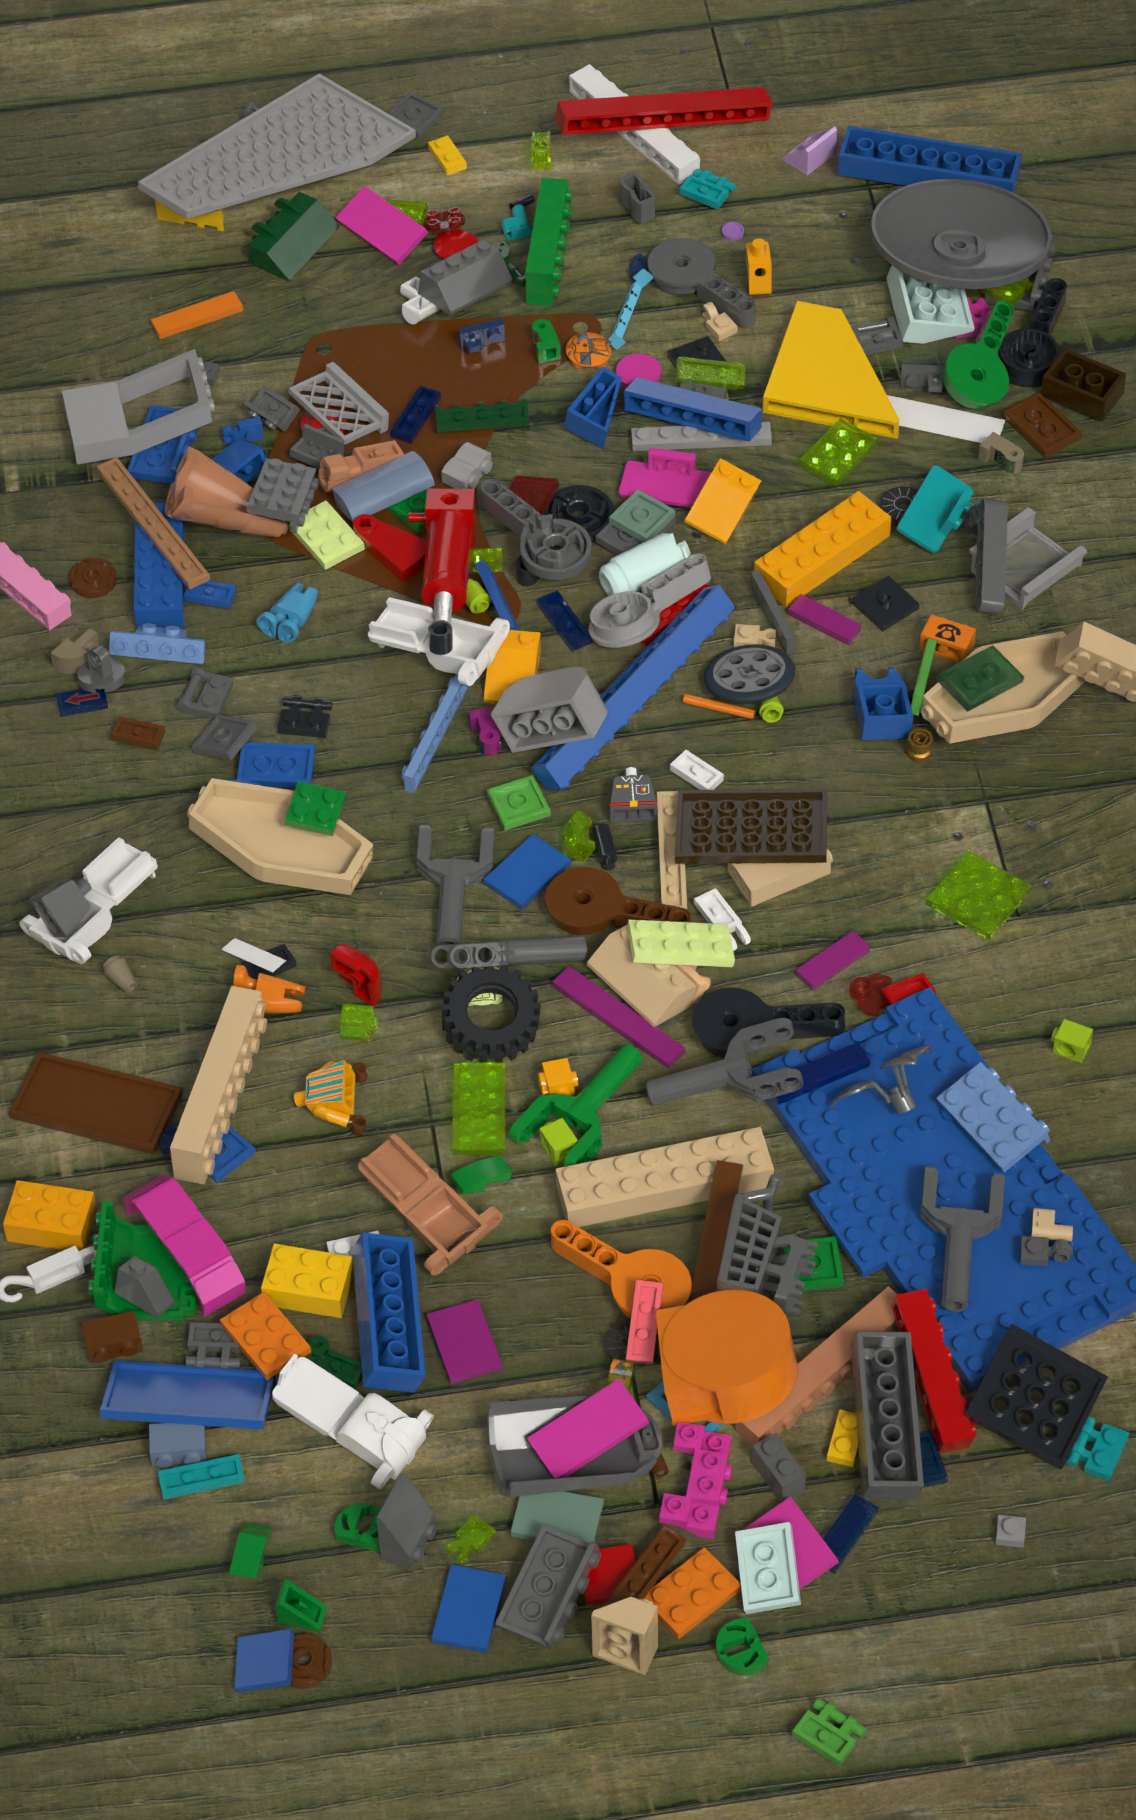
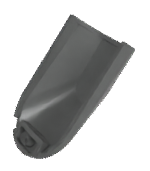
M593 1395L491 1402L488 1404L487 1409L489 1456L499 1493L509 1498L618 1485L639 1479L648 1473L659 1459L662 1449L660 1429L652 1416L642 1409L648 1418L649 1424L566 1478L554 1479L527 1438Z

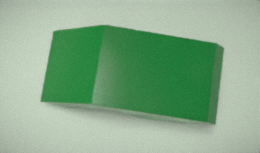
M247 1522L244 1524L238 1535L229 1574L257 1579L263 1569L265 1547L272 1538L273 1527Z

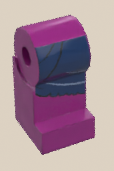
M493 707L469 711L471 732H479L480 751L486 756H494L501 750L500 731L491 716Z

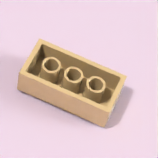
M1086 622L1081 623L1060 640L1055 666L1067 673H1073L1084 678L1087 682L1104 687L1109 692H1115L1124 696L1129 701L1136 702L1135 644Z

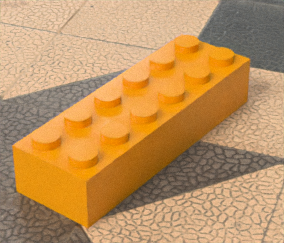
M858 491L754 562V571L759 570L762 573L774 598L785 607H788L801 594H807L888 538L891 530V516Z

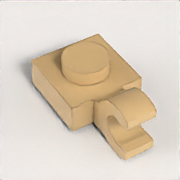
M712 302L703 305L706 312L702 313V316L706 320V328L718 342L737 333L738 326L725 312L719 315Z

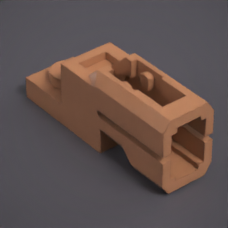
M394 440L353 448L352 456L344 457L341 454L323 457L321 458L318 471L319 483L325 493L331 492L332 488L404 455V453Z

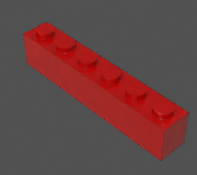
M927 1289L897 1294L891 1308L899 1332H911L915 1383L937 1452L942 1454L970 1448L976 1437V1428L973 1421H969V1418L964 1416L968 1408L965 1396H961L959 1390L960 1379L958 1373L953 1371L951 1366V1351L948 1346L945 1347L943 1341L944 1330L941 1322H937L935 1316L936 1305L932 1297L929 1298Z

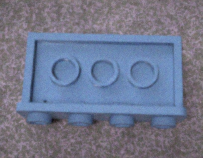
M980 1062L939 1095L937 1100L1003 1172H1006L1042 1141L1045 1144L1051 1141L1048 1135L1050 1129L1041 1119L1038 1121L1032 1116L1033 1111L1024 1101L1021 1104L1015 1098L1017 1096L1008 1084L1003 1086L1000 1083V1076L991 1066L987 1069Z

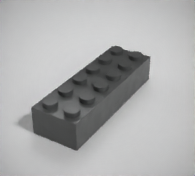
M856 1332L851 1343V1358L863 1498L917 1499L924 1487L911 1332Z

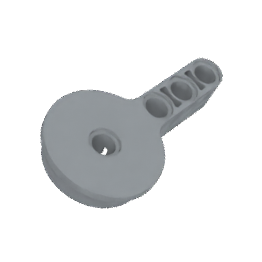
M693 554L641 585L642 593L625 591L612 594L599 601L590 613L589 633L592 640L604 647L619 648L636 644L649 637L659 625L662 610L710 581L711 574L706 556L704 554Z

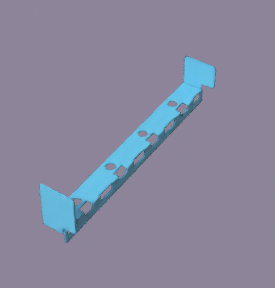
M642 269L633 276L636 282L629 289L611 337L608 338L607 346L612 345L618 350L626 343L622 337L640 292L653 279V276L645 269Z

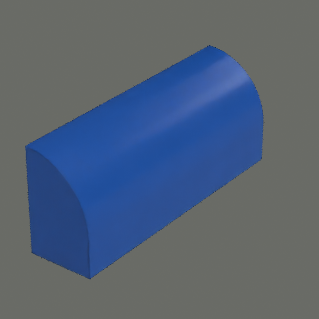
M237 439L211 460L233 473L245 483H248L261 473L266 457L262 447Z

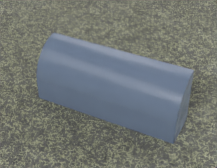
M411 451L332 488L337 508L353 522L359 515H372L434 486L435 483L424 460L416 452Z

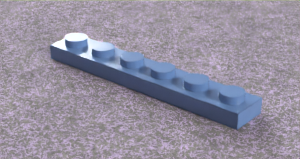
M458 674L450 678L448 690L439 700L438 710L432 713L428 729L422 732L418 748L413 749L411 761L402 771L401 778L404 780L405 791L415 792L469 688L468 685L459 683Z

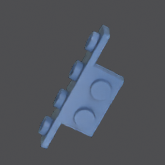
M146 623L140 625L135 633L111 631L109 653L118 656L203 664L205 661V640L187 638V630H182L178 626L162 628L156 627L155 624Z

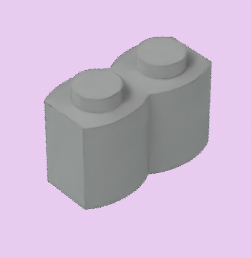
M466 442L458 450L455 457L451 458L442 470V483L455 489L476 488L479 478L484 474H488L492 468L491 453Z

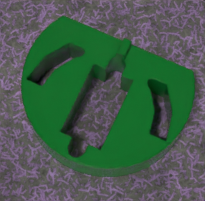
M357 1503L345 1508L338 1515L335 1522L336 1541L380 1553L377 1516L381 1508L370 1503ZM369 1512H372L373 1520L368 1532H363L360 1535L358 1527L363 1515L367 1516ZM343 1520L347 1521L348 1530L343 1529Z
M739 1618L728 1622L717 1635L716 1655L720 1664L729 1672L748 1676L762 1671L768 1665L769 1657L749 1618ZM744 1643L747 1646L750 1645L749 1649L728 1657L727 1654H724V1651Z

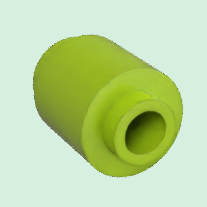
M468 579L465 604L473 613L484 612L491 603V597L479 582Z

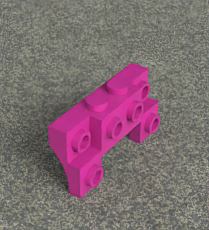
M677 1423L673 1451L687 1453L694 1457L686 1496L664 1493L659 1523L683 1528L697 1537L715 1539L720 1506L726 1505L728 1489L724 1488L725 1481H730L732 1474V1465L728 1464L732 1446V1435L706 1432L703 1425Z

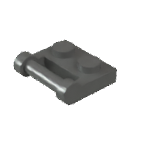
M893 316L886 317L885 320L866 324H849L865 355L903 348V339Z
M199 667L193 668L190 673L191 679L183 697L178 700L176 707L184 713L214 719L218 714H221L234 685L233 678L208 673ZM199 683H204L205 686L198 702H191Z

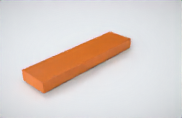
M235 291L153 318L151 319V325L158 338L163 339L242 312L243 305Z

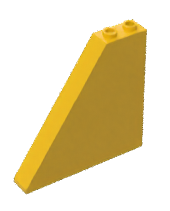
M797 301L763 396V413L898 439L900 419L842 309Z

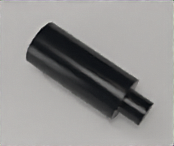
M605 823L597 824L592 828L599 861L602 865H605L606 870H612L615 868L617 855L610 827Z

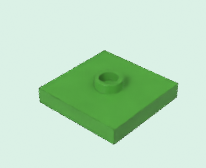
M533 775L487 789V796L504 830L551 816V810Z

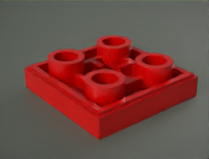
M632 1544L599 1549L601 1553L600 1561L595 1569L591 1568L588 1574L589 1583L584 1592L586 1606L607 1602L610 1595L635 1563Z

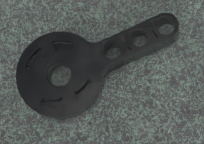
M573 485L556 491L548 498L544 506V515L552 514L553 519H556L558 513L557 519H565L579 524L588 532L591 543H595L596 535L609 524V517L614 513V506L611 499L601 490L586 485ZM576 511H582V512H585L586 514L581 515V516H576V515H573L572 513H573V512H576ZM554 545L549 548L552 550H559L563 547L559 545ZM520 555L516 560V581L521 586L529 587L534 585L540 577L526 569Z

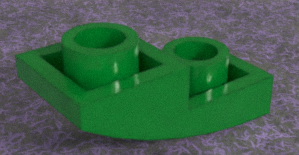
M496 1156L469 1164L453 1172L450 1178L463 1195L485 1192L487 1183L510 1181L512 1171L501 1156Z

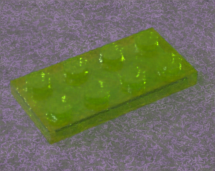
M505 1062L454 1063L453 1155L505 1154Z

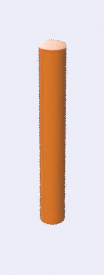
M685 694L683 698L684 704L748 719H754L756 710L689 694Z

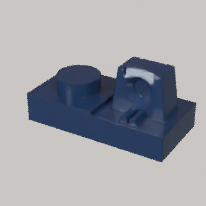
M502 318L459 328V346L461 350L467 349L469 353L482 351V345L505 341V326Z

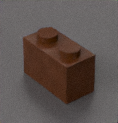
M135 1311L81 1322L90 1363H102L109 1359L122 1356L129 1357L143 1352Z

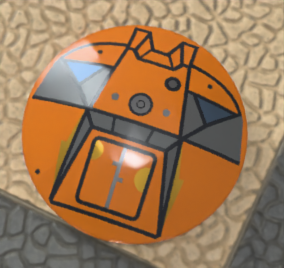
M580 333L568 341L566 354L575 368L604 367L611 356V345L607 346L608 340L599 334Z

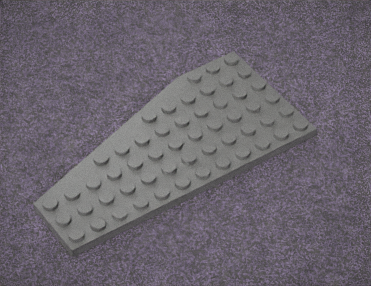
M317 74L138 182V189L188 219L372 165L416 138V130L323 75Z

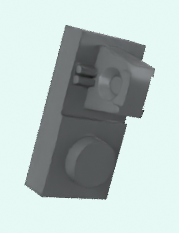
M902 364L901 387H927L928 392L942 393L943 388H946L943 382L945 366Z

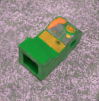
M539 319L533 322L532 339L536 345L538 363L542 364L560 360V343L550 321Z

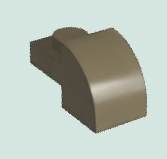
M89 628L75 642L66 638L50 653L53 669L64 674H77L79 667L88 662V651L99 646L97 632Z

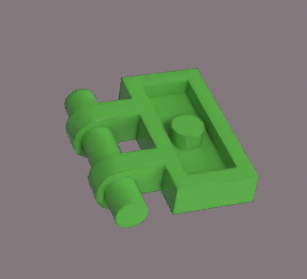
M818 1698L813 1708L820 1712L819 1715L808 1710L793 1729L792 1737L838 1766H841L856 1746V1739L849 1735L854 1733L862 1738L867 1728L861 1725L856 1717L852 1715L847 1716L837 1710V1706L832 1702L826 1703ZM832 1719L836 1723L840 1724L841 1728L838 1729L834 1725L830 1724L828 1721Z

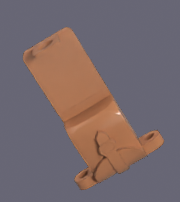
M394 1133L370 1155L364 1156L358 1165L360 1173L405 1216L412 1231L434 1252L424 1264L425 1269L433 1276L441 1273L462 1255H467L471 1252L475 1245L487 1236L503 1219V1213L495 1206L489 1207L482 1214L478 1215Z

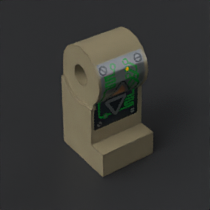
M992 432L980 444L978 460L984 463L991 460L1002 466L1003 470L1007 473L1015 474L1021 471L1024 451L1016 446V444L995 432Z

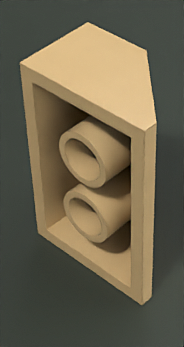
M629 1597L594 1610L591 1615L593 1656L645 1675L658 1648V1606H655L647 1599Z

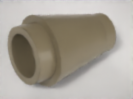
M115 955L104 963V974L124 990L125 993H130L137 987L138 983L135 981L124 958Z

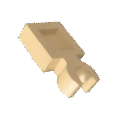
M736 624L734 647L754 644L775 647V639L768 638H776V630L770 628L760 631L759 625Z

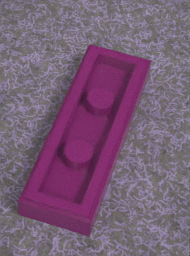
M802 594L788 608V615L847 645L861 631V624Z
M852 931L797 968L796 976L813 991L870 952V946L857 933Z

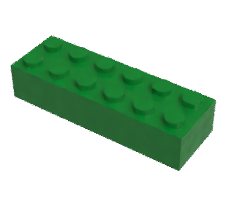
M541 178L525 271L526 305L553 307L555 297L559 298L560 284H557V282L562 281V268L560 266H564L565 252L563 250H567L568 237L565 234L570 233V221H568V218L572 219L573 205H569V202H572V189H568V179Z

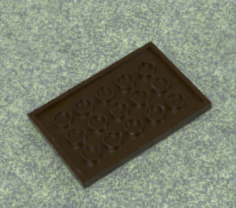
M827 789L678 790L675 864L827 863Z

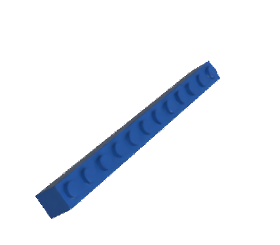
M720 585L705 587L600 696L608 712L594 738L552 745L531 767L547 791L565 789L571 783L570 779L585 769L586 762L596 757L600 753L599 749L615 737L614 733L629 723L631 715L640 711L644 707L643 703L658 692L657 688L672 678V673L675 669L683 666L687 662L686 658L701 647L700 643L715 633V628L729 618L728 614L735 607Z

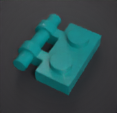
M697 168L694 176L690 174L680 186L679 194L718 210L728 198L729 191H735L736 184L730 182L729 178L724 176L720 178L713 175L709 170L705 169L703 171Z
M1088 1416L1066 1463L1069 1466L1076 1467L1078 1461L1086 1463L1084 1473L1110 1482L1130 1433L1105 1423L1100 1432L1093 1429L1096 1420ZM1087 1441L1095 1443L1092 1451L1084 1448Z

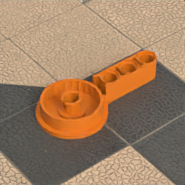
M559 1220L552 1225L550 1243L552 1250L610 1285L616 1304L628 1318L631 1319L636 1280L664 1284L661 1309L687 1304L691 1295V1276L686 1266L676 1256L657 1249H643L630 1254H624L569 1221ZM586 1249V1250H589V1251L583 1252V1251H580V1250Z

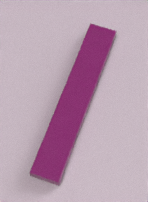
M570 966L552 981V987L666 1068L673 1065L685 1053L684 1046L657 1027H653L640 1015Z

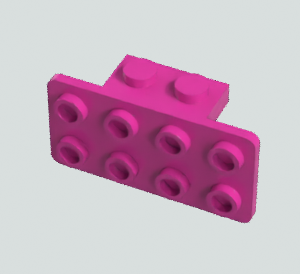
M650 447L648 463L628 461L626 463L619 488V496L628 499L639 489L664 504L692 508L712 472L696 470V454Z

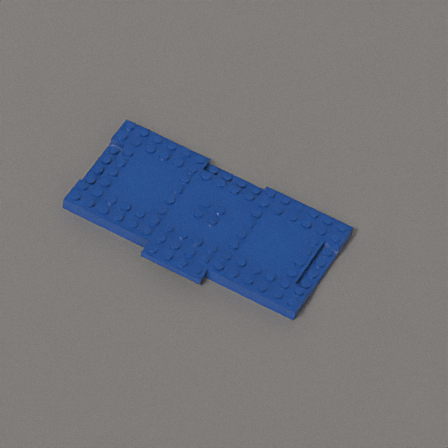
M929 987L886 1007V1013L801 1053L798 1049L788 1052L752 1069V1074L754 1077L786 1067L797 1069L802 1073L803 1086L799 1090L766 1099L765 1101L824 1184V1187L809 1193L808 1200L833 1236H836L837 1242L862 1278L883 1269L900 1294L927 1289L929 1298L932 1297L936 1305L935 1316L937 1322H941L943 1326L945 1347L948 1346L951 1351L952 1369L958 1373L959 1379L968 1392L972 1393L978 1389L1011 1323L1055 1348L1061 1349L1136 1312V1265L1070 1175H1064L1041 1143L1006 1172H1003L938 1102L937 1097L977 1064L982 1062L987 1069L989 1066ZM927 1044L931 1045L929 1054L921 1053L918 1055L916 1065H904L908 1087L916 1104L915 1108L897 1115L892 1102L886 1103L884 1097L875 1088L863 1089L840 1099L833 1108L831 1107L832 1101L842 1090L866 1080L875 1081L890 1095L889 1089L898 1085L893 1067L889 1066L880 1070V1066L909 1050ZM791 1077L787 1078L785 1081L790 1082L796 1080L797 1078ZM763 1085L760 1088H769L772 1085ZM925 1166L936 1167L938 1171L935 1208L940 1209L942 1206L980 1210L988 1213L991 1178L994 1176V1173L1005 1174L1001 1225L988 1235L973 1240L968 1307L960 1312H951L941 1306L946 1237L933 1231L920 1218ZM1034 1208L1055 1210L1054 1224L1073 1226L1072 1242L1068 1241L1073 1249V1253L1067 1262H1057L1053 1257H1048V1266L1020 1265L1021 1237H1031ZM1049 1240L1048 1247H1052L1054 1242L1058 1240ZM1018 1355L1016 1357L1017 1362L1021 1366L1025 1367L1030 1364L1026 1356Z

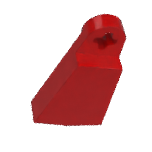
M362 514L354 519V533L365 542L366 550L403 583L424 567L425 540L379 521L369 514Z

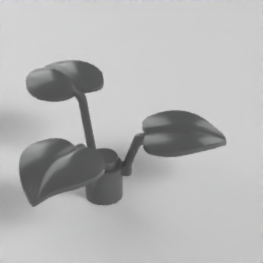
M927 1044L909 1050L880 1066V1070L889 1066L893 1067L898 1085L889 1089L890 1095L875 1081L866 1080L842 1090L832 1101L831 1107L833 1108L840 1099L863 1089L875 1088L884 1097L886 1103L892 1102L897 1115L915 1108L916 1104L908 1087L904 1065H916L918 1055L921 1053L929 1054L931 1045Z

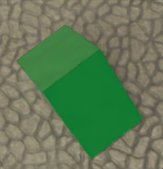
M283 1580L276 1601L278 1624L316 1632L320 1631L327 1605L289 1580Z

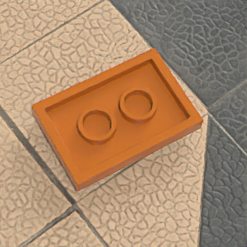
M265 1292L220 1319L221 1327L266 1381L281 1372L294 1354L300 1358L311 1353L310 1345Z
M704 1547L655 1585L644 1599L658 1606V1619L679 1640L742 1589L741 1583Z

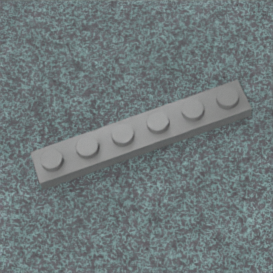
M762 422V428L750 442L689 426L631 428L633 451H649L650 447L675 450L772 445L770 422Z

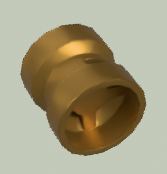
M919 728L909 733L907 755L910 760L922 763L931 758L933 737L928 730Z

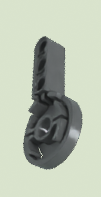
M487 479L482 482L480 486L482 507L520 536L521 560L528 571L540 578L563 580L581 573L588 566L592 556V543L588 532L582 526L565 519H553L552 514L540 515L538 511L496 479ZM559 545L563 548L559 550H552L549 547Z

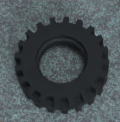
M502 965L501 969H494L493 966H487L486 969L472 967L471 973L467 974L463 970L459 973L457 981L452 979L449 983V990L445 991L442 1004V1030L446 1031L447 1042L455 1044V1051L458 1054L462 1051L467 1053V1060L473 1061L474 1057L482 1058L481 1064L487 1065L488 1059H495L496 1065L502 1064L504 1057H509L512 1061L516 1059L517 1052L525 1053L528 1050L529 1042H534L536 1031L539 1027L541 1006L538 1003L537 990L532 991V982L529 978L525 981L521 979V972L516 969L512 974L507 971L508 965ZM495 993L503 995L514 1006V1019L508 1026L502 1029L487 1030L479 1028L468 1017L467 1008L469 1003L480 994Z

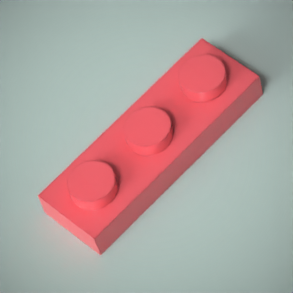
M636 1280L626 1354L627 1362L654 1365L658 1336L655 1310L661 1309L664 1290L663 1283Z

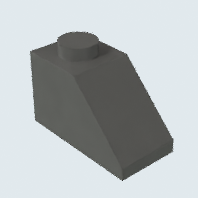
M134 1256L118 1268L114 1293L156 1318L173 1306L174 1300L155 1267Z

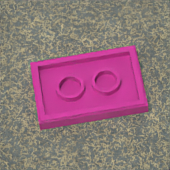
M789 1497L745 1529L790 1522L793 1531L799 1589H802L839 1563V1561L794 1500Z

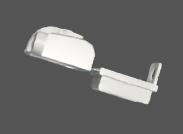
M389 597L386 600L387 607L376 622L371 621L369 624L370 631L368 632V637L371 642L378 643L380 648H384L387 645L415 653H426L428 661L435 669L458 674L460 684L471 686L495 659L497 651L509 633L510 624L508 620L496 618L491 626L488 627L451 618L453 649L448 654L436 655L429 650L428 627L433 623V609L428 606Z
M119 837L83 870V879L87 880L92 887V890L84 896L90 904V910L68 937H54L41 917L37 919L27 915L20 921V927L27 935L45 945L48 950L58 955H63L79 964H84L91 957L88 947L105 935L111 927L112 916L110 909L122 902L147 877L152 879L156 877L154 871L158 867L157 861L150 856V853L142 852L126 844L124 839Z
M296 1354L291 1357L281 1370L278 1385L272 1393V1398L278 1406L322 1435H329L337 1443L377 1468L378 1470L373 1476L371 1484L379 1490L384 1487L390 1478L395 1480L404 1467L411 1463L416 1451L425 1441V1431L434 1418V1415L425 1409L417 1419L410 1418L376 1393H368L364 1398L359 1395L358 1391L305 1357L298 1358Z

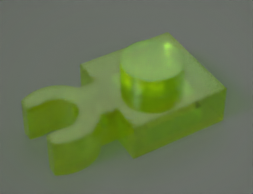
M474 1514L456 1532L458 1540L451 1542L447 1546V1554L450 1556L454 1551H461L462 1553L458 1556V1563L463 1564L468 1559V1552L473 1550L478 1554L496 1536V1531Z

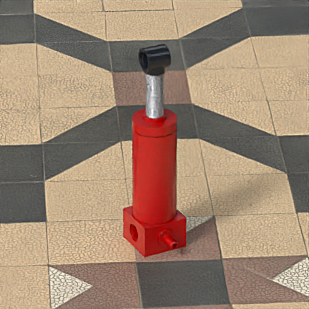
M427 489L424 513L408 514L409 522H424L427 538L421 596L423 603L434 611L433 623L428 627L429 650L436 655H445L452 651V612L461 609L467 599L471 547H474L476 532L475 489Z

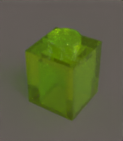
M343 1004L339 1022L340 1038L371 1042L372 1034L377 1032L379 1018L374 1016V1007Z

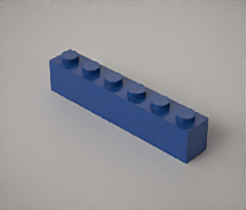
M638 377L624 390L626 411L748 442L762 428V408Z

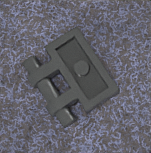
M190 1322L188 1351H197V1356H186V1365L241 1368V1358H233L231 1353H242V1351L221 1327L220 1323ZM207 1352H222L221 1357H207Z

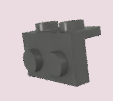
M266 386L262 387L252 403L247 400L243 403L249 408L248 414L254 418L262 417L265 419L264 424L274 431L276 428H279L285 432L300 411L296 405Z
M305 424L302 428V438L290 449V457L319 469L321 458L337 454L344 456V440Z

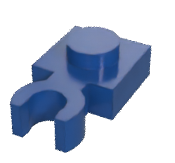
M260 417L237 421L238 426L236 427L225 426L222 428L225 445H230L237 439L245 442L264 439Z

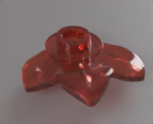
M875 974L869 978L857 977L851 982L849 993L857 1000L858 1008L863 1013L875 1017L878 1015L879 1009H886V1007L890 1006L881 989L889 986L892 978L882 974Z

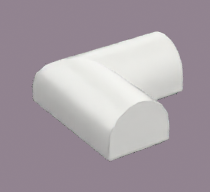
M418 277L405 282L400 288L401 294L409 299V301L402 304V314L410 324H417L441 310L418 294L420 281Z

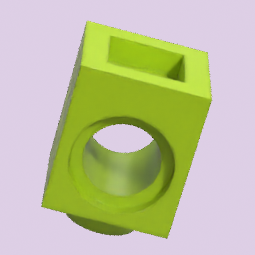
M1064 1019L1060 1028L1055 1027L1051 1037V1042H1054L1053 1053L1082 1063L1091 1046L1093 1029Z
M561 1118L556 1121H550L540 1128V1144L555 1166L564 1162L567 1158V1153L578 1140L564 1119Z

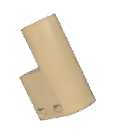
M1033 1209L1031 1237L1049 1238V1240L1072 1242L1073 1226L1054 1224L1055 1210Z

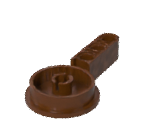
M591 867L573 868L559 874L549 884L545 894L547 911L555 923L564 931L576 935L597 933L605 929L613 920H615V928L618 929L626 926L628 920L691 923V914L687 909L625 896L621 893L617 882L611 875Z

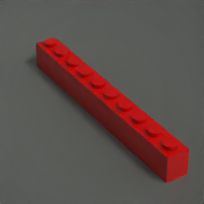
M765 87L558 101L555 120L562 135L768 121L773 102Z

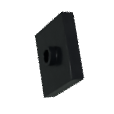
M889 575L852 598V604L882 632L917 611L920 604Z

